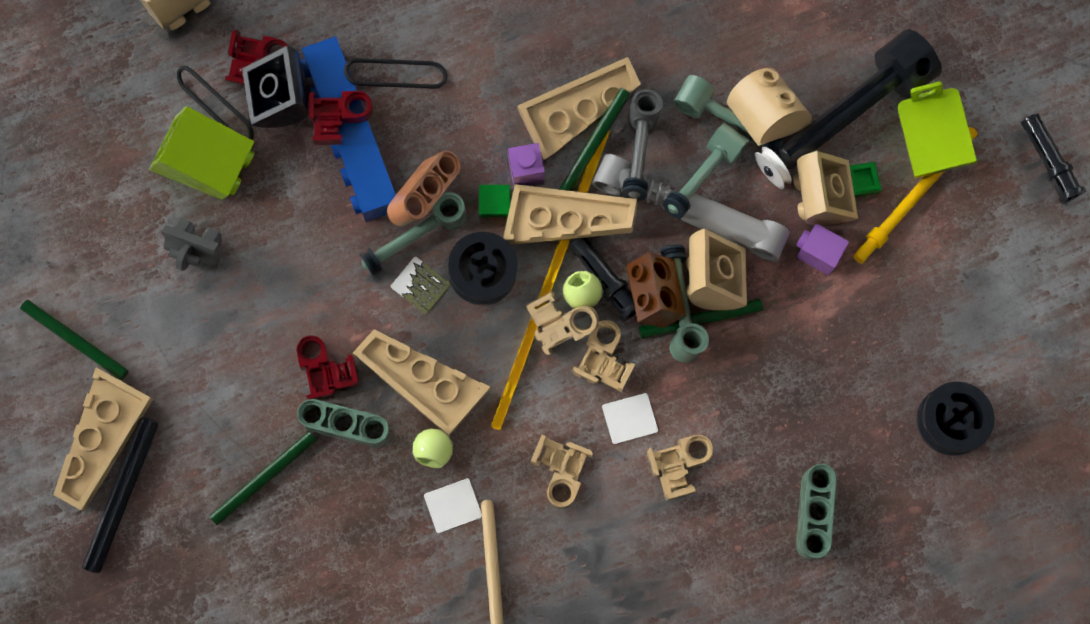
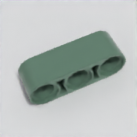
M316 399L305 400L297 409L298 421L306 430L372 448L385 446L391 438V430L388 423L383 417ZM320 409L321 417L317 422H306L308 411ZM341 417H351L353 420L351 428L346 431L337 430L336 425ZM374 424H380L384 427V432L378 439H370L367 436L369 427Z
M826 464L812 466L806 470L801 479L796 548L799 555L807 560L822 558L827 555L831 548L836 474ZM813 472H819L825 477L826 483L824 488H818L813 484L811 478ZM811 504H817L822 508L823 517L821 520H814L810 516L809 507ZM809 536H814L819 540L821 547L818 553H812L808 550L806 541Z

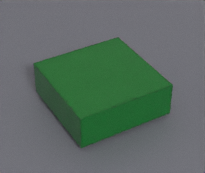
M875 161L850 165L855 197L879 194L882 189Z
M479 185V217H508L510 185Z

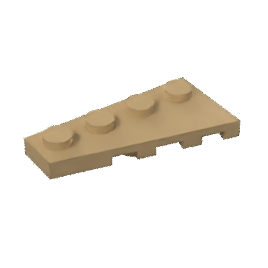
M626 57L518 105L517 108L533 143H539L542 161L545 162L602 117L620 88L627 90L631 94L641 83L629 58Z
M515 184L503 238L512 245L632 233L638 205L637 199Z
M375 329L353 352L355 357L449 436L491 389L490 386L478 382L456 369L441 364L436 359L425 356Z
M97 367L92 377L94 380L90 392L87 393L83 404L84 410L79 425H76L73 434L74 441L70 453L66 455L53 494L84 512L135 431L140 419L153 401L151 397Z

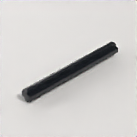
M142 417L138 423L83 561L82 568L93 573L101 572L157 430L158 423L155 420Z

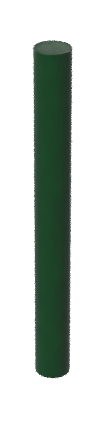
M619 89L558 190H573L631 95L627 90Z
M761 299L747 301V306L738 309L709 310L691 314L690 316L693 324L704 325L763 311ZM679 320L665 328L652 325L640 326L639 333L641 339L677 331L680 328Z
M30 300L23 302L20 310L118 379L123 380L127 376L129 370Z
M310 431L306 432L209 515L211 520L216 525L220 524L316 442L317 439Z

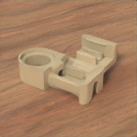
M553 291L526 306L536 326H541L543 329L542 331L539 327L535 331V336L538 341L541 340L543 344L542 349L547 355L553 352L551 348L572 337L577 341L592 333L599 321L596 310L591 306H579L561 316L562 311H557L553 305V301H555ZM548 300L550 301L549 303L543 305L542 307H540V308H538V309H536V307H535V306H539V305L543 304L544 302H546V301H548ZM579 312L590 314L592 317L591 327L587 329L579 328L575 323L576 314Z
M609 320L598 322L597 327L590 334L586 345L590 347L579 368L573 367V374L579 378H586L587 382L594 385L599 382V379L596 378L598 376L602 378L600 382L622 392L635 364L626 363L624 366L615 361L616 357H612L621 336L617 324ZM601 328H610L615 334V339L609 344H603L598 340L597 332Z
M541 435L531 459V464L539 466L542 463L550 467L549 471L553 472L555 470L559 472H554L548 486L547 498L556 508L569 507L574 502L581 482L577 480L587 457L592 458V451L572 442L566 443L565 448L569 449L566 450L563 448L564 445ZM546 446L541 460L538 461L537 459H539L543 447ZM564 484L570 488L571 497L569 500L558 502L553 498L552 490L556 485Z
M693 435L679 439L678 446L653 452L651 447L647 451L652 474L660 478L666 501L696 492L692 484H687L685 475L688 474V470H685V468L688 469L702 465L710 459L713 453V446L707 437ZM699 441L706 446L707 453L704 458L695 459L690 455L689 445L692 442Z

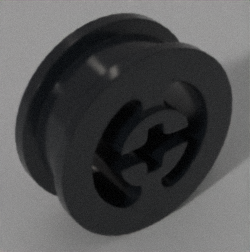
M475 232L464 236L454 245L449 255L448 274L453 290L463 300L475 305H490L502 300L512 290L516 281L518 265L516 254L512 246L497 234ZM482 250L474 253L471 257V263H469V277L471 281L468 282L460 273L461 262L469 253ZM494 256H499L506 268L503 278L494 286L482 287L493 282L494 273L496 274L497 261ZM482 264H487L488 270H484L483 274L478 273V267H481Z
M958 381L945 383L930 392L920 403L916 420L919 433L930 448L944 455L957 456L966 454L986 442L993 431L995 417L989 399L980 389L969 383ZM951 398L960 400L962 402H953ZM967 406L971 410V412L961 417L955 424L944 431L939 428L940 425L947 422ZM947 435H956L959 437V440L953 439Z

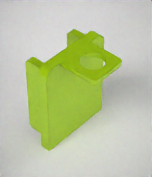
M941 81L912 88L910 90L911 98L903 100L898 104V113L914 178L976 164L977 159L959 91L955 88L943 90ZM926 90H932V91H929V92H926V93H921V92L926 91Z

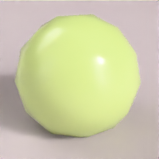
M587 271L575 272L564 283V299L572 308L579 306L594 307L602 297V284L593 273Z
M427 429L417 435L413 442L412 453L415 460L420 464L431 468H442L448 463L453 454V444L449 435L442 430Z

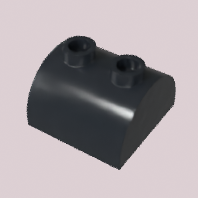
M285 46L242 68L250 125L261 128L284 127L295 124L308 115L300 55L296 49Z

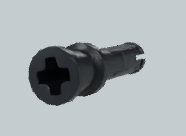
M1039 113L1030 115L1020 122L1027 132L1047 169V180L1053 182L1060 195L1059 202L1061 204L1067 203L1085 193V187L1079 185L1072 172L1074 167L1069 162L1064 161L1043 124Z
M587 237L574 240L569 248L577 255L586 269L599 279L606 301L613 303L621 313L620 318L623 322L634 317L636 311L632 292L628 289L629 284L627 281L619 279L588 241Z

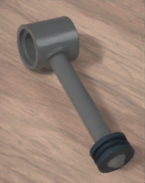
M642 89L634 94L628 113V122L636 129L631 175L630 178L623 181L622 196L624 198L637 199V201L644 200L647 197L648 183L643 180L648 132L656 126L663 105L661 96L651 89Z

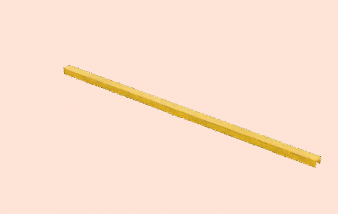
M610 130L587 165L577 192L588 193ZM571 239L559 240L538 298L552 291ZM548 301L544 302L543 304H541V305H539V306H535L536 309H538V308L542 307L543 305L547 304ZM532 316L491 427L497 430L502 428L535 338V331L538 329Z

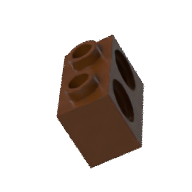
M648 252L626 265L637 321L639 323L665 328L686 316L674 259Z

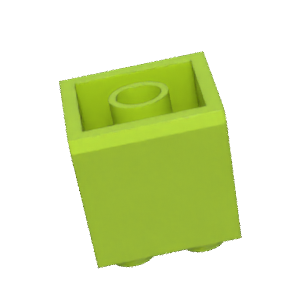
M185 106L175 116L149 170L223 200L229 194L234 195L242 180L238 178L242 167L247 168L255 153L251 150L255 141Z

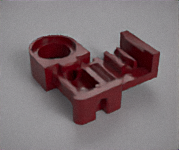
M234 30L231 34L228 55L234 59L231 62L229 76L226 75L225 80L244 85L242 68L268 56L270 49L275 45L283 47L289 45L281 39L263 36V41L240 36L241 32Z
M342 91V98H316L314 92H311L309 94V117L311 122L314 123V136L312 138L314 145H343V136L339 135V126H343V123H362L367 121L373 113L370 97L362 91ZM355 100H362L366 102L367 108L361 114H354L349 110L351 103Z
M308 335L298 342L296 351L299 367L301 370H306L310 394L305 395L307 399L319 400V397H333L336 392L334 389H330L331 387H335L338 390L360 385L352 354L348 355V358H345L343 363L335 364L334 361L329 363L327 348L319 337ZM311 342L319 344L321 348L320 354L314 359H308L303 355L305 345Z

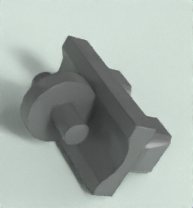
M179 218L172 227L165 225L162 230V235L165 237L164 250L169 251V257L176 259V269L185 271L189 264L198 267L200 263L217 267L220 261L219 248L222 242L219 231L208 228L204 231L202 237L194 235V224L183 218Z

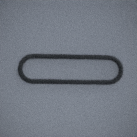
M353 58L346 62L343 71L346 79L358 86L436 89L442 87L447 81V73L444 67L433 61ZM357 62L427 65L439 68L443 79L438 84L356 81L349 75L348 68L351 64Z
M188 66L179 67L177 70L178 83L193 100L217 122L232 129L185 86L181 77L183 70L192 74L243 121L249 130V139L253 140V128L239 111Z

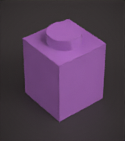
M539 143L508 148V162L513 186L515 184L526 186L543 184L545 171Z
M816 223L811 232L804 230L796 244L797 247L801 248L796 258L829 276L849 241Z

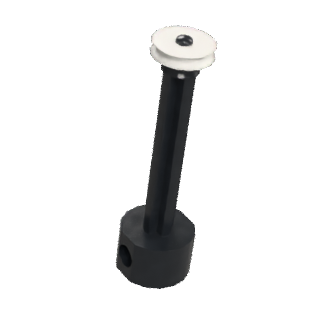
M907 29L876 51L874 55L875 64L879 70L876 74L781 147H777L776 154L767 147H762V153L755 152V160L763 174L776 187L784 189L785 182L788 184L792 182L788 169H795L796 162L800 157L817 150L893 90L905 98H911L910 90L912 88L930 84L942 73V64L930 43L918 32Z

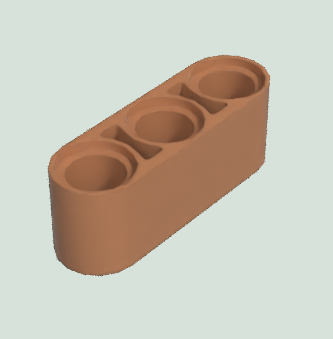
M440 152L420 164L388 205V217L393 224L400 227L406 226L427 215L460 171L459 159L453 152Z

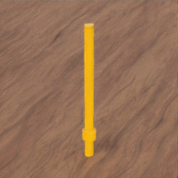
M968 127L971 140L973 141L978 133L974 128ZM944 172L924 176L879 227H874L866 236L867 241L853 255V258L858 263L863 264L876 248L880 249L889 239L888 235Z

